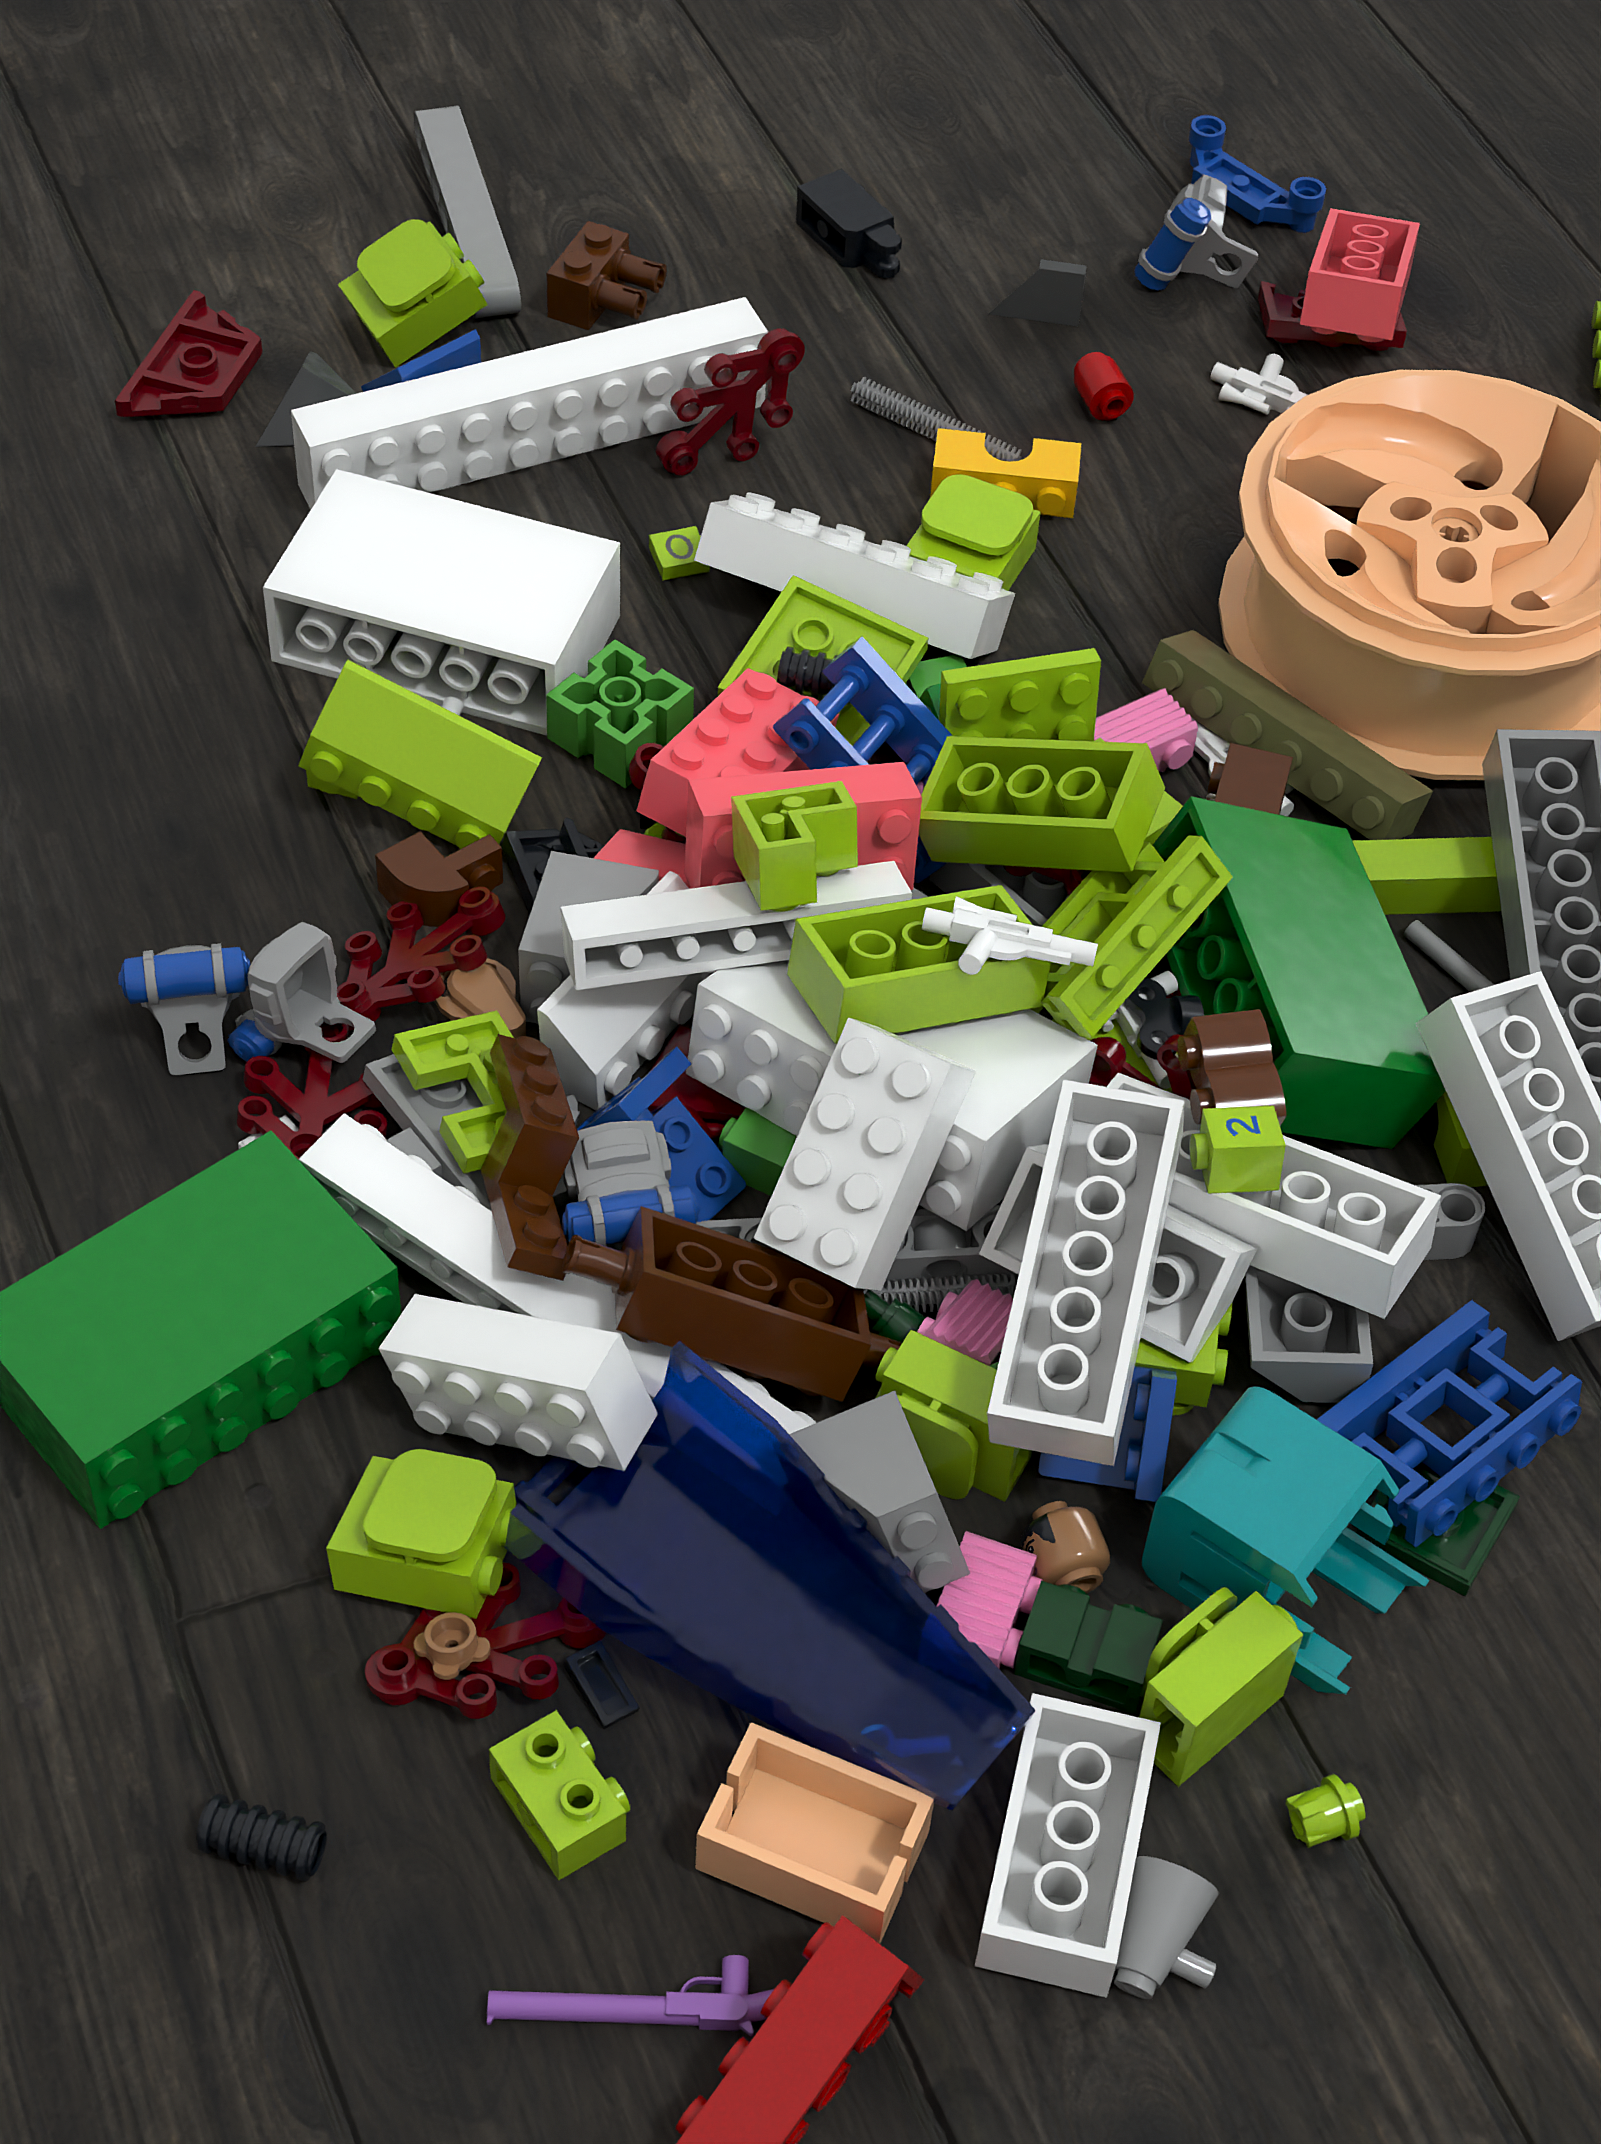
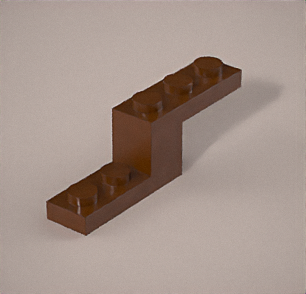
M498 1034L490 1051V1056L507 1113L484 1161L481 1173L507 1267L563 1281L567 1273L562 1272V1264L568 1246L553 1194L576 1147L579 1135L551 1048L531 1037L521 1036L515 1039Z

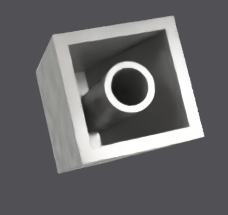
M551 851L518 949L520 1007L526 1015V1022L538 1024L537 1009L570 976L564 958L560 907L647 895L659 882V870Z
M895 1391L779 1438L817 1526L908 1596L914 1598L970 1574Z

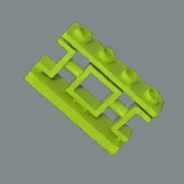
M1188 835L1166 861L1162 859L1150 842H1144L1132 873L1092 870L1042 927L1053 929L1052 934L1097 943L1094 965L1092 967L1070 962V965L1051 962L1045 994L1041 1002L1042 1007L1031 1008L1030 1010L1039 1013L1045 1007L1059 1025L1067 1028L1070 1024L1080 1037L1093 1038L1233 878L1202 836Z

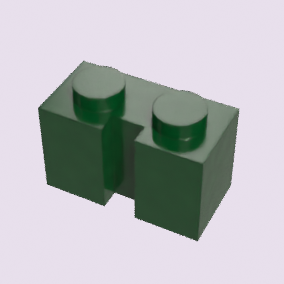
M1041 1581L1019 1644L1014 1675L1135 1714L1141 1697L1149 1659L1157 1646L1163 1619L1150 1616L1143 1609L1130 1604H1114L1112 1611L1090 1605V1596L1078 1587L1066 1584L1057 1586Z

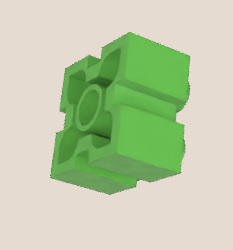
M615 639L588 661V675L585 678L572 673L546 694L547 739L577 758L582 755H594V769L627 788L632 783L629 764L638 747L645 743H656L665 747L693 720L694 688L664 669L652 675L646 671L645 657Z

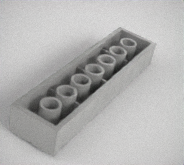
M1497 729L1482 767L1510 979L1513 980L1542 971L1601 1100V731Z

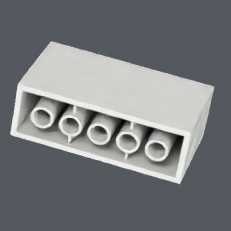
M336 469L263 586L271 661L338 679L346 661L350 660L439 706H442L445 698L456 697L464 705L462 713L547 735L546 694L572 673H576L582 678L588 675V661L604 648L620 617V542Z
M789 960L717 970L698 984L688 1060L692 1064L686 1069V1074L798 1136L837 1044H834L787 975ZM1030 1009L915 1029L908 1032L893 1033L976 1071L919 1202L920 1206L965 1231L970 1229L1005 1197L1027 1147L1049 1144L1063 1080L1089 1084L1098 1045Z

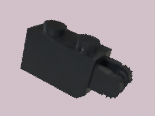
M842 169L797 187L796 224L842 267L856 268L865 265L870 271L875 272V275L883 277V279L894 278L900 271V260L895 255L901 250L902 237L896 234L897 232L894 230V216L887 208L878 203L865 191L861 184L855 182Z

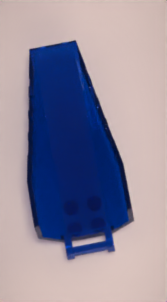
M681 1341L671 1349L664 1384L652 1400L658 1415L625 1471L598 1465L556 1506L547 1497L576 1469L579 1463L575 1460L553 1456L528 1482L520 1481L514 1487L516 1507L510 1512L505 1548L596 1626L688 1681L773 1727L825 1753L916 1789L933 1798V1803L953 1811L1036 1711L975 1642H969L959 1631V1624L941 1604L936 1607L911 1579V1570L898 1556L893 1558L867 1529L868 1522L855 1508L850 1510L824 1481L825 1474L778 1421Z

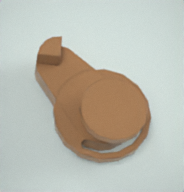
M487 958L484 964L474 970L462 971L456 969L440 972L443 981L447 978V990L444 997L440 996L434 1001L439 1011L451 1021L497 1010L515 1039L526 1036V1015L516 1001V981L510 970L504 965Z

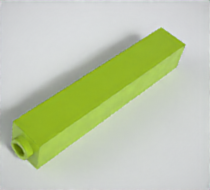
M1492 837L1353 841L1385 915L1501 911Z

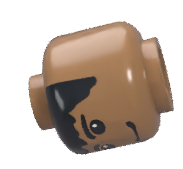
M1064 1501L1051 1502L1038 1508L1032 1514L1033 1522L1024 1529L1020 1537L1022 1550L1037 1555L1033 1576L1057 1586L1062 1584L1072 1585L1086 1593L1097 1588L1103 1581L1102 1574L1110 1564V1553L1095 1515L1083 1507H1068Z

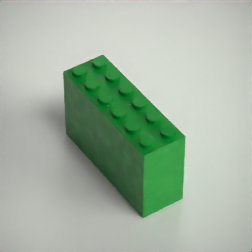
M1190 796L1152 846L1162 859L1166 861L1188 835L1202 836L1233 878L1166 953L1173 975L1178 982L1181 995H1197L1202 1002L1204 1016L1260 1009L1270 1037L1273 1063L1279 1074L1284 1093L1286 1118L1280 1126L1283 1133L1392 1149L1446 1090L1416 1025L1418 1021L1428 1015V1012L1348 830Z
M270 1130L0 1291V1406L91 1519L102 1529L116 1519H123L134 1514L143 1505L145 1500L167 1486L184 1482L195 1472L198 1466L220 1452H228L237 1448L244 1442L248 1434L270 1420L285 1417L295 1409L301 1400L320 1388L335 1385L344 1378L351 1368L372 1355H381L379 1347L401 1315L397 1267L273 1131Z

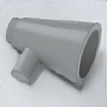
M1149 1856L1136 1857L1116 1964V1971L1118 1973L1114 1984L1121 1990L1136 1997L1152 1999L1155 1989L1160 1988L1169 1972H1172L1204 1989L1207 1988L1214 1976L1216 1964L1185 1949V1947L1218 1897L1219 1892L1216 1887L1200 1875L1172 1862Z

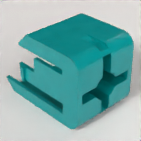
M1256 1386L1250 1387L1245 1391L1155 1503L1142 1556V1567L1150 1580L1192 1610L1196 1609L1212 1594L1224 1587H1227L1237 1596L1235 1608L1255 1591L1271 1605H1278L1277 1602L1287 1591L1310 1607H1313L1318 1597L1306 1580L1309 1574L1313 1572L1371 1611L1385 1614L1405 1586L1425 1587L1430 1581L1346 1527L1350 1523L1383 1545L1388 1541L1394 1524L1389 1514L1379 1504L1372 1507L1366 1503V1500L1375 1488L1393 1500L1399 1494V1488L1381 1460L1275 1393ZM1286 1610L1294 1619L1297 1628L1304 1634L1290 1675L1316 1692L1346 1694L1350 1687L1338 1680L1337 1677L1352 1659V1656L1313 1632L1314 1627Z

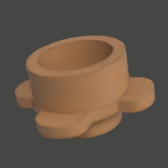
M455 1612L444 1613L433 1618L426 1626L425 1632L419 1634L414 1640L415 1653L418 1656L427 1657L433 1664L434 1675L444 1680L457 1677L459 1671L467 1668L473 1661L482 1662L486 1660L491 1652L488 1639L477 1636L474 1622L468 1616Z

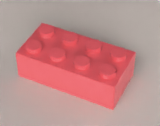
M1330 208L1309 270L1300 325L1310 326L1312 331L1320 334H1335L1337 331L1356 334L1357 338L1366 342H1381L1383 339L1392 340L1411 272L1420 223Z
M747 668L650 760L636 811L686 837L688 780L810 770L775 732L773 725L803 699H809L815 706L819 701L810 696H803L777 683L774 678L767 674ZM839 714L831 721L834 727H836Z
M904 762L688 780L685 877L690 889L746 881L733 855L732 796L842 781L857 806L858 866L895 861L909 889L913 890L922 796Z

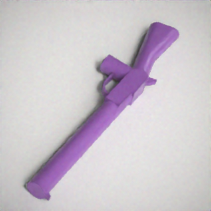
M729 1955L722 1959L721 1977L692 1978L683 1985L681 1992H667L666 1996L489 1990L487 2025H491L494 2019L699 2026V2030L737 2031L742 2029L749 2036H753L754 2032L751 2023L767 2019L760 2012L774 1989L748 1995L749 1959L740 1955ZM696 1984L721 1985V1993H693L686 1991Z

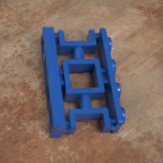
M1473 1300L1469 1301L1317 1419L1322 1424L1381 1460L1400 1490L1394 1500L1389 1497L1388 1514L1395 1527L1401 1523L1406 1526L1405 1540L1414 1547L1419 1546L1432 1534L1439 1536L1446 1532L1454 1523L1459 1512L1474 1500L1481 1502L1489 1497L1501 1478L1515 1467L1518 1469L1526 1467L1537 1455L1543 1444L1556 1434L1563 1436L1568 1433L1576 1424L1581 1414L1579 1399L1582 1381L1573 1374L1562 1380L1563 1373L1553 1366L1536 1381L1532 1382L1504 1362L1502 1358L1505 1354L1507 1333L1499 1327L1493 1331L1488 1329L1490 1312ZM1467 1365V1372L1482 1382L1475 1389L1456 1375ZM1504 1398L1523 1413L1510 1422V1414L1495 1403ZM1444 1404L1476 1427L1453 1447L1420 1424ZM1386 1429V1436L1401 1446L1394 1453L1389 1452L1374 1440L1375 1437ZM1421 1462L1441 1476L1428 1489V1480L1413 1470Z

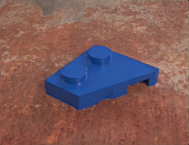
M678 1047L674 1048L643 1079L640 1077L636 1078L616 1096L586 1118L576 1128L577 1131L608 1122L649 1121L654 1115L649 1111L648 1107L692 1063Z

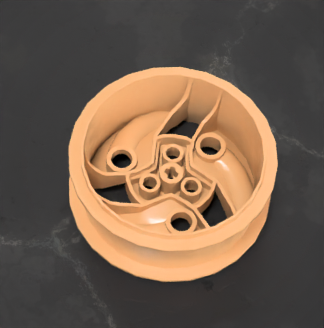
M1395 370L1349 378L1309 394L1269 423L1247 456L1238 497L1244 537L1227 561L1218 601L1223 640L1230 655L1412 776L1432 780H1484L1482 763L1497 729L1601 731V422L1560 398L1510 380L1456 370ZM1357 518L1356 525L1346 519ZM1328 560H1347L1355 564L1359 570L1353 575L1342 577L1336 574Z

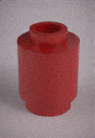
M1092 352L1083 356L1077 362L1074 368V385L1093 417L1098 420L1107 421L1125 413L1133 402L1134 393L1115 360L1101 352Z

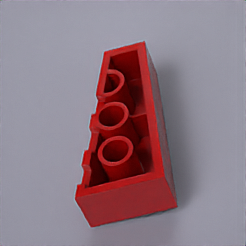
M843 1915L835 1926L825 1922L805 1947L802 1956L809 1962L793 1984L784 1979L767 1998L760 2012L767 2019L751 2041H748L745 2037L740 2038L721 2062L718 2072L724 2076V2079L708 2100L702 2095L697 2097L684 2112L675 2128L682 2135L676 2144H798L809 2128V2123L803 2119L808 2110L812 2107L817 2112L821 2111L845 2084L851 2069V2065L845 2061L853 2049L861 2054L869 2045L873 2047L889 2027L890 2022L888 2019L893 2008L888 2004L898 1991L910 1999L924 1979Z

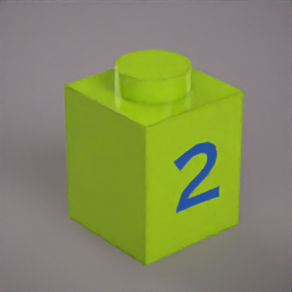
M1274 1106L1203 1109L1200 1133L1192 1134L1190 1138V1159L1194 1170H1202L1208 1194L1279 1190L1286 1145Z

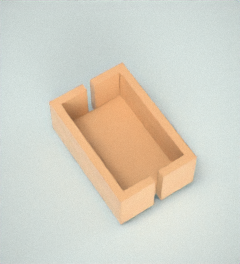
M751 1722L727 1771L726 1785L721 1783L697 1832L695 1869L823 1923L829 1922L835 1926L843 1915L880 1944L902 1895L904 1882L907 1883L928 1836L935 1797Z

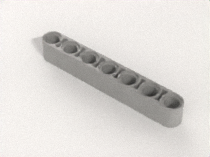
M459 106L414 111V128L418 148L446 234L449 232L462 250L464 257L460 259V262L464 263L470 259L485 282L478 288L488 305L475 313L473 318L478 319L520 313L521 296L518 279Z

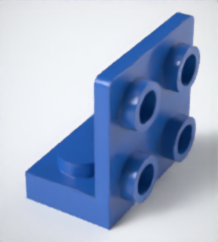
M676 1096L650 1111L654 1116L649 1121H653L656 1132L663 1133L667 1144L668 1155L671 1160L669 1186L688 1185L691 1192L695 1194L700 1208L697 1222L709 1221L746 1187V1182Z
M1141 1366L1134 1367L1114 1466L1041 1452L1039 1473L1042 1476L1133 1489L1135 1491V1499L1156 1502L1161 1496L1177 1385L1176 1372Z

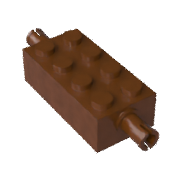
M642 1206L620 1251L574 1235L568 1244L563 1259L562 1272L572 1273L612 1286V1293L615 1294L616 1330L625 1332L631 1338L640 1342H657L682 1350L685 1354L696 1360H713L738 1368L753 1378H770L795 1386L799 1391L810 1396L818 1397L823 1395L843 1401L860 1366L877 1372L886 1351L890 1347L898 1350L903 1343L870 1332L863 1289L854 1288L782 1252Z

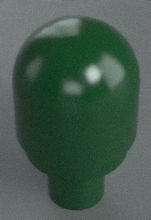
M870 1289L864 1294L867 1317L875 1323L870 1330L872 1333L903 1342L910 1330L917 1332L925 1319L922 1314L905 1301L901 1303L895 1298L891 1304H888Z

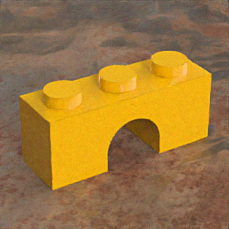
M938 428L930 498L945 478L962 474L1026 496L1032 502L1033 509L1041 512L1040 515L1073 518L1079 478L1081 443L1034 438L1032 452L1029 456L1019 461L1009 462L996 459L987 452L985 448L986 433Z

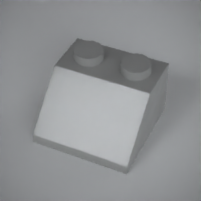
M1249 1265L1244 1276L1250 1365L1252 1369L1302 1402L1339 1403L1370 1379L1373 1355L1368 1312Z

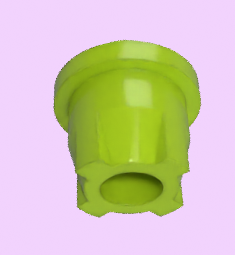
M1337 1775L1326 1776L1322 1778L1321 1786L1286 1799V1806L1292 1822V1830L1296 1838L1305 1842L1308 1848L1339 1836L1344 1840H1350L1359 1836V1822L1365 1819L1363 1801L1356 1787L1350 1782L1344 1784Z

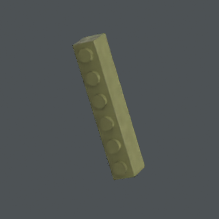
M1195 630L1160 640L1142 684L1154 692L1166 688L1167 694L1172 695L1174 701H1178L1180 708L1184 707L1186 714H1190L1193 719L1228 743L1293 757L1287 783L1369 840L1401 839L1413 833L1433 790Z

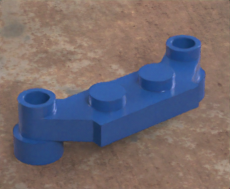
M1210 115L1198 116L1193 119L1189 134V142L1192 145L1190 164L1194 167L1192 184L1203 174L1220 180L1227 185L1226 205L1255 224H1259L1262 221L1285 223L1292 230L1301 233L1313 230L1317 212L1323 207L1326 187L1321 181L1312 177H1300L1292 181L1290 191L1288 192L1222 151L1221 147L1224 143L1226 125L1221 119Z

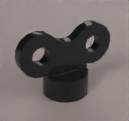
M1144 978L1124 1002L1130 1010L1141 1018L1143 1023L1137 1036V1045L1140 1051L1146 1056L1157 1060V1051L1163 1044L1156 1043L1152 1037L1161 1038L1165 1042L1172 1035H1183L1191 1018L1204 1016L1202 1002L1197 995H1181L1166 998L1167 993L1162 985L1150 978ZM1139 994L1149 995L1152 1000H1145Z

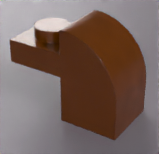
M421 831L375 854L378 891L392 906L401 901L417 904L424 920V926L439 927L458 913L459 899L467 890L474 887H486L491 892L495 887L503 883L502 847L490 834L446 857L436 849Z

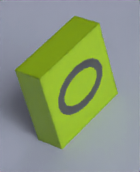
M696 526L649 535V549L662 580L710 571V566L694 561L701 538Z

